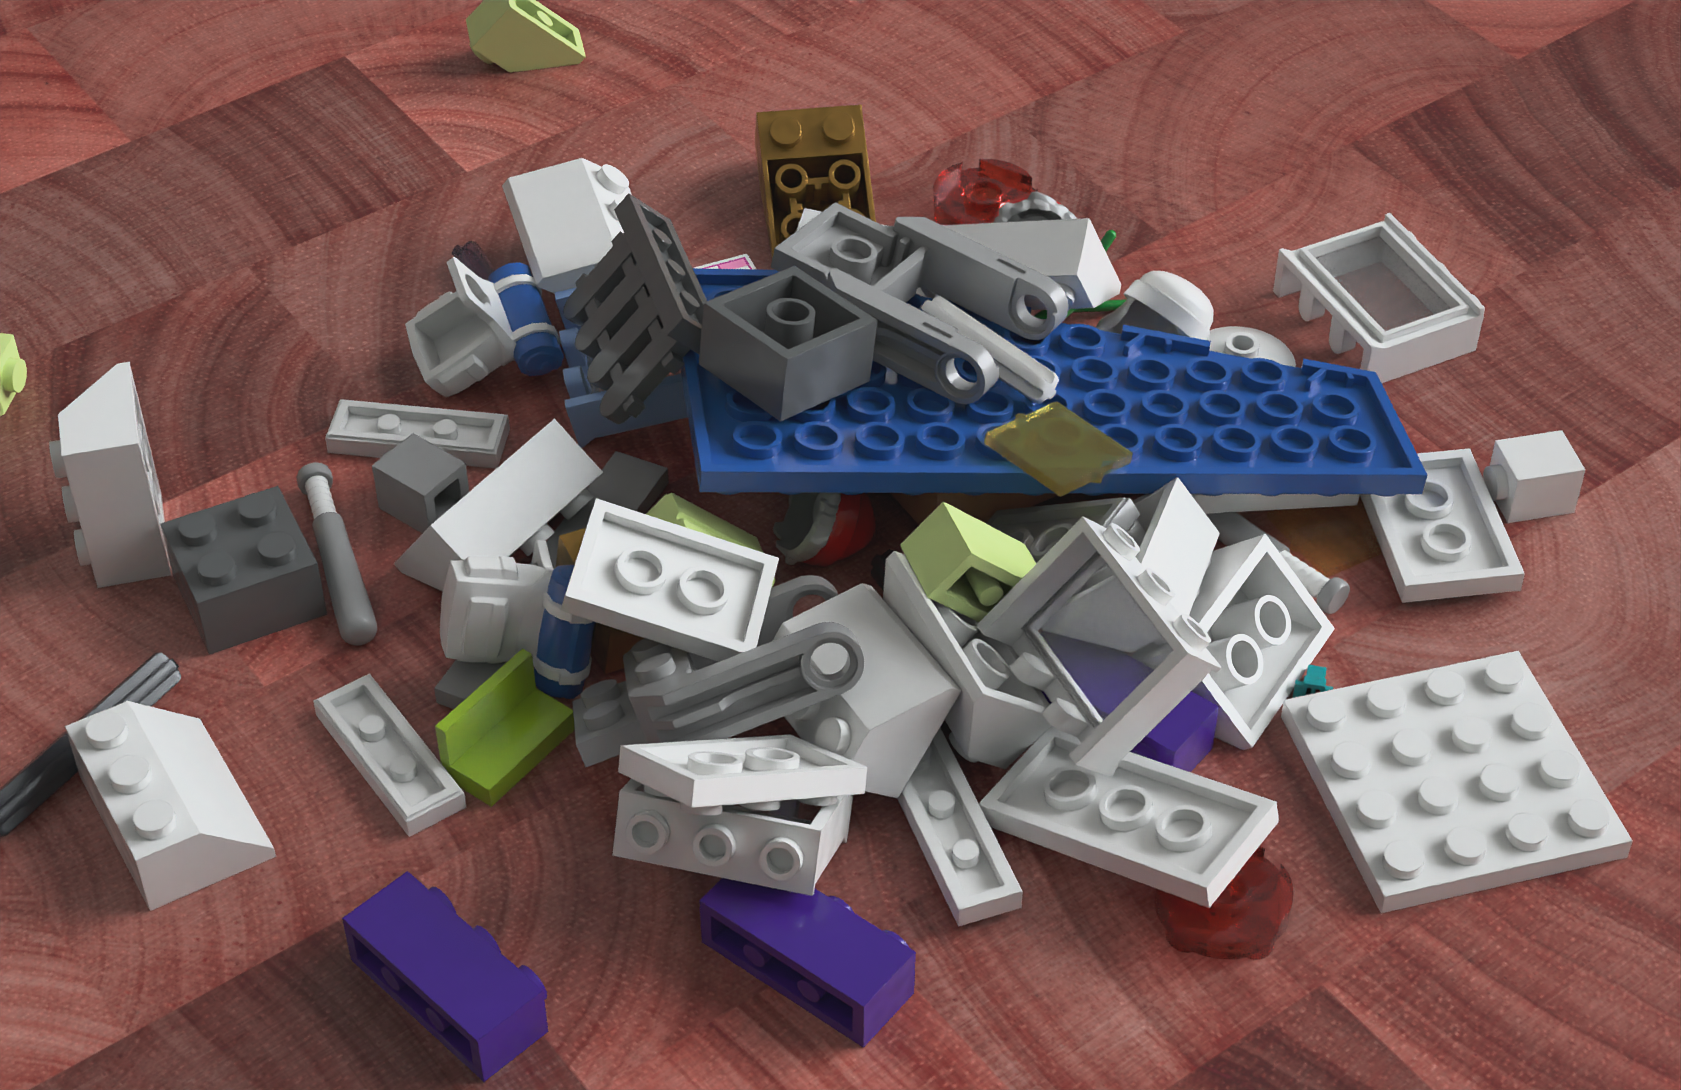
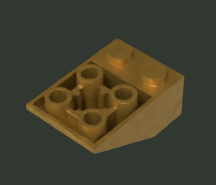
M862 105L756 112L755 148L760 191L772 258L774 248L796 232L804 208L823 212L836 202L876 222Z

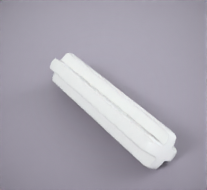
M936 296L932 301L926 300L921 307L923 312L957 328V333L982 345L992 356L995 365L999 366V379L1037 404H1041L1046 399L1051 400L1056 394L1055 387L1059 381L1056 373L945 298Z

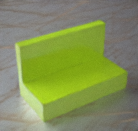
M522 648L435 726L440 761L443 767L461 789L492 807L572 733L575 727L573 710L536 688L532 653Z

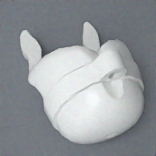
M1150 271L1130 285L1124 292L1127 300L1115 311L1104 316L1096 326L1099 330L1122 334L1124 324L1208 340L1211 334L1209 329L1213 322L1214 310L1205 294L1186 279L1166 271Z

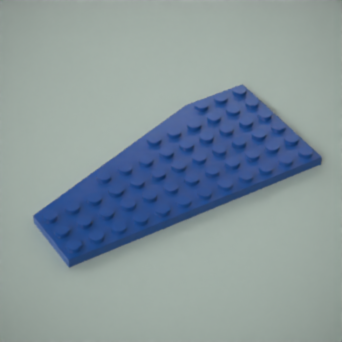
M693 268L707 301L779 272L777 270ZM915 293L906 303L923 311L921 308L926 300L932 301L934 298L923 297ZM951 302L1056 373L1059 379L1055 387L1056 394L1051 400L1046 399L1041 404L1034 403L999 378L995 385L976 402L970 404L956 403L872 360L869 382L783 421H779L699 365V354L690 349L682 358L684 365L681 367V376L699 492H717L725 495H733L740 492H779L785 495H796L802 492L842 493L846 495H859L862 493H903L906 495L963 493L973 496L984 493H1023L1031 496L1043 495L1045 493H1083L1089 496H1099L1105 493L1145 495L1152 494L1178 477L1190 494H1203L1206 496H1219L1222 494H1261L1264 496L1318 494L1332 497L1339 494H1375L1391 497L1397 494H1422L1428 476L1376 372L1304 358L1301 368L1282 365L1265 358L1251 359L1209 351L1211 341L1124 324L1122 334L1099 330L1085 324L1061 323L1045 338L1031 340ZM1026 306L1027 310L1031 314L1032 307ZM954 358V366L957 373L968 382H977V373L971 363L962 358Z

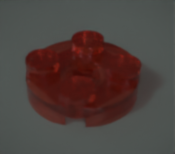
M979 159V168L962 170L963 162L945 169L934 182V222L940 225L988 223L992 215L1002 205L1016 198L1029 196L1032 192H1038V188L1035 191L1032 187V177L1027 171L1012 163L996 159Z
M1259 846L1225 888L1230 890L1231 899L1238 900V902L1222 904L1215 901L1208 908L1156 888L1154 897L1155 909L1158 919L1166 928V940L1178 951L1185 953L1195 952L1217 959L1248 958L1258 960L1269 956L1274 950L1276 940L1285 932L1291 915L1294 892L1289 873L1281 863L1278 870L1272 862L1264 858L1265 848Z

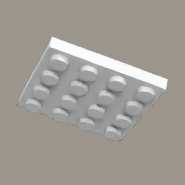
M1519 651L1283 701L1281 718L1380 913L1628 857L1633 840Z

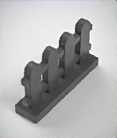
M629 193L614 209L624 233L620 231L611 241L613 247L588 275L583 273L575 282L577 288L569 296L563 309L564 317L581 327L575 339L576 349L594 358L588 368V381L606 391L600 403V413L616 424L624 423L630 416L636 418L645 409L643 402L670 372L676 374L684 365L682 358L690 349L700 355L704 302H707L672 221Z

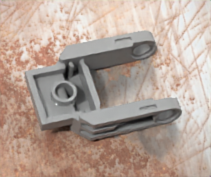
M835 202L776 246L771 263V268L779 272L796 266L877 319L873 361L960 404L976 402L993 387L999 377V366L995 365L992 356L982 345L957 333V328L907 304L906 302L915 295L917 288H925L1031 340H1039L1048 336L1065 320L1068 314L1066 294L1053 279L926 217L898 216L895 219L894 226H883ZM1025 295L1036 296L1044 303L1047 309V319H1038L1029 313L1024 303ZM954 358H962L971 363L977 373V382H968L957 373L954 366Z
M815 575L801 576L772 587L757 647L720 662L646 638L637 642L631 650L623 655L626 681L618 684L613 679L598 682L586 688L581 693V698L572 701L576 746L585 767L620 755V745L727 739L850 690L862 676L864 656L857 638L847 627L834 622H822L773 641L782 623L793 618L794 605L800 598L813 594L821 596L827 601L838 595L835 587L826 579ZM825 643H836L847 650L848 657L844 667L830 675L816 672L810 666V659L815 649Z

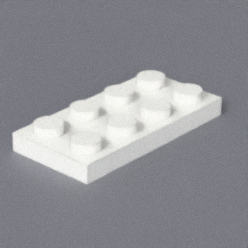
M1053 726L1047 729L979 803L992 828L1208 908L1211 907L1279 822L1276 801L1129 752L1119 762L1112 777L1075 765L1069 754L1080 744V741L1077 737L1059 731Z

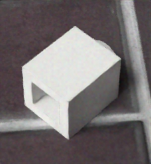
M1559 430L1495 440L1490 466L1485 467L1483 479L1492 500L1496 501L1507 523L1574 513L1585 468L1564 432Z

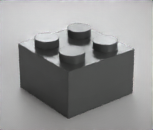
M792 266L704 302L699 365L779 421H783L870 381L878 320L796 266Z
M278 486L160 524L173 577L209 655L327 615L318 563Z

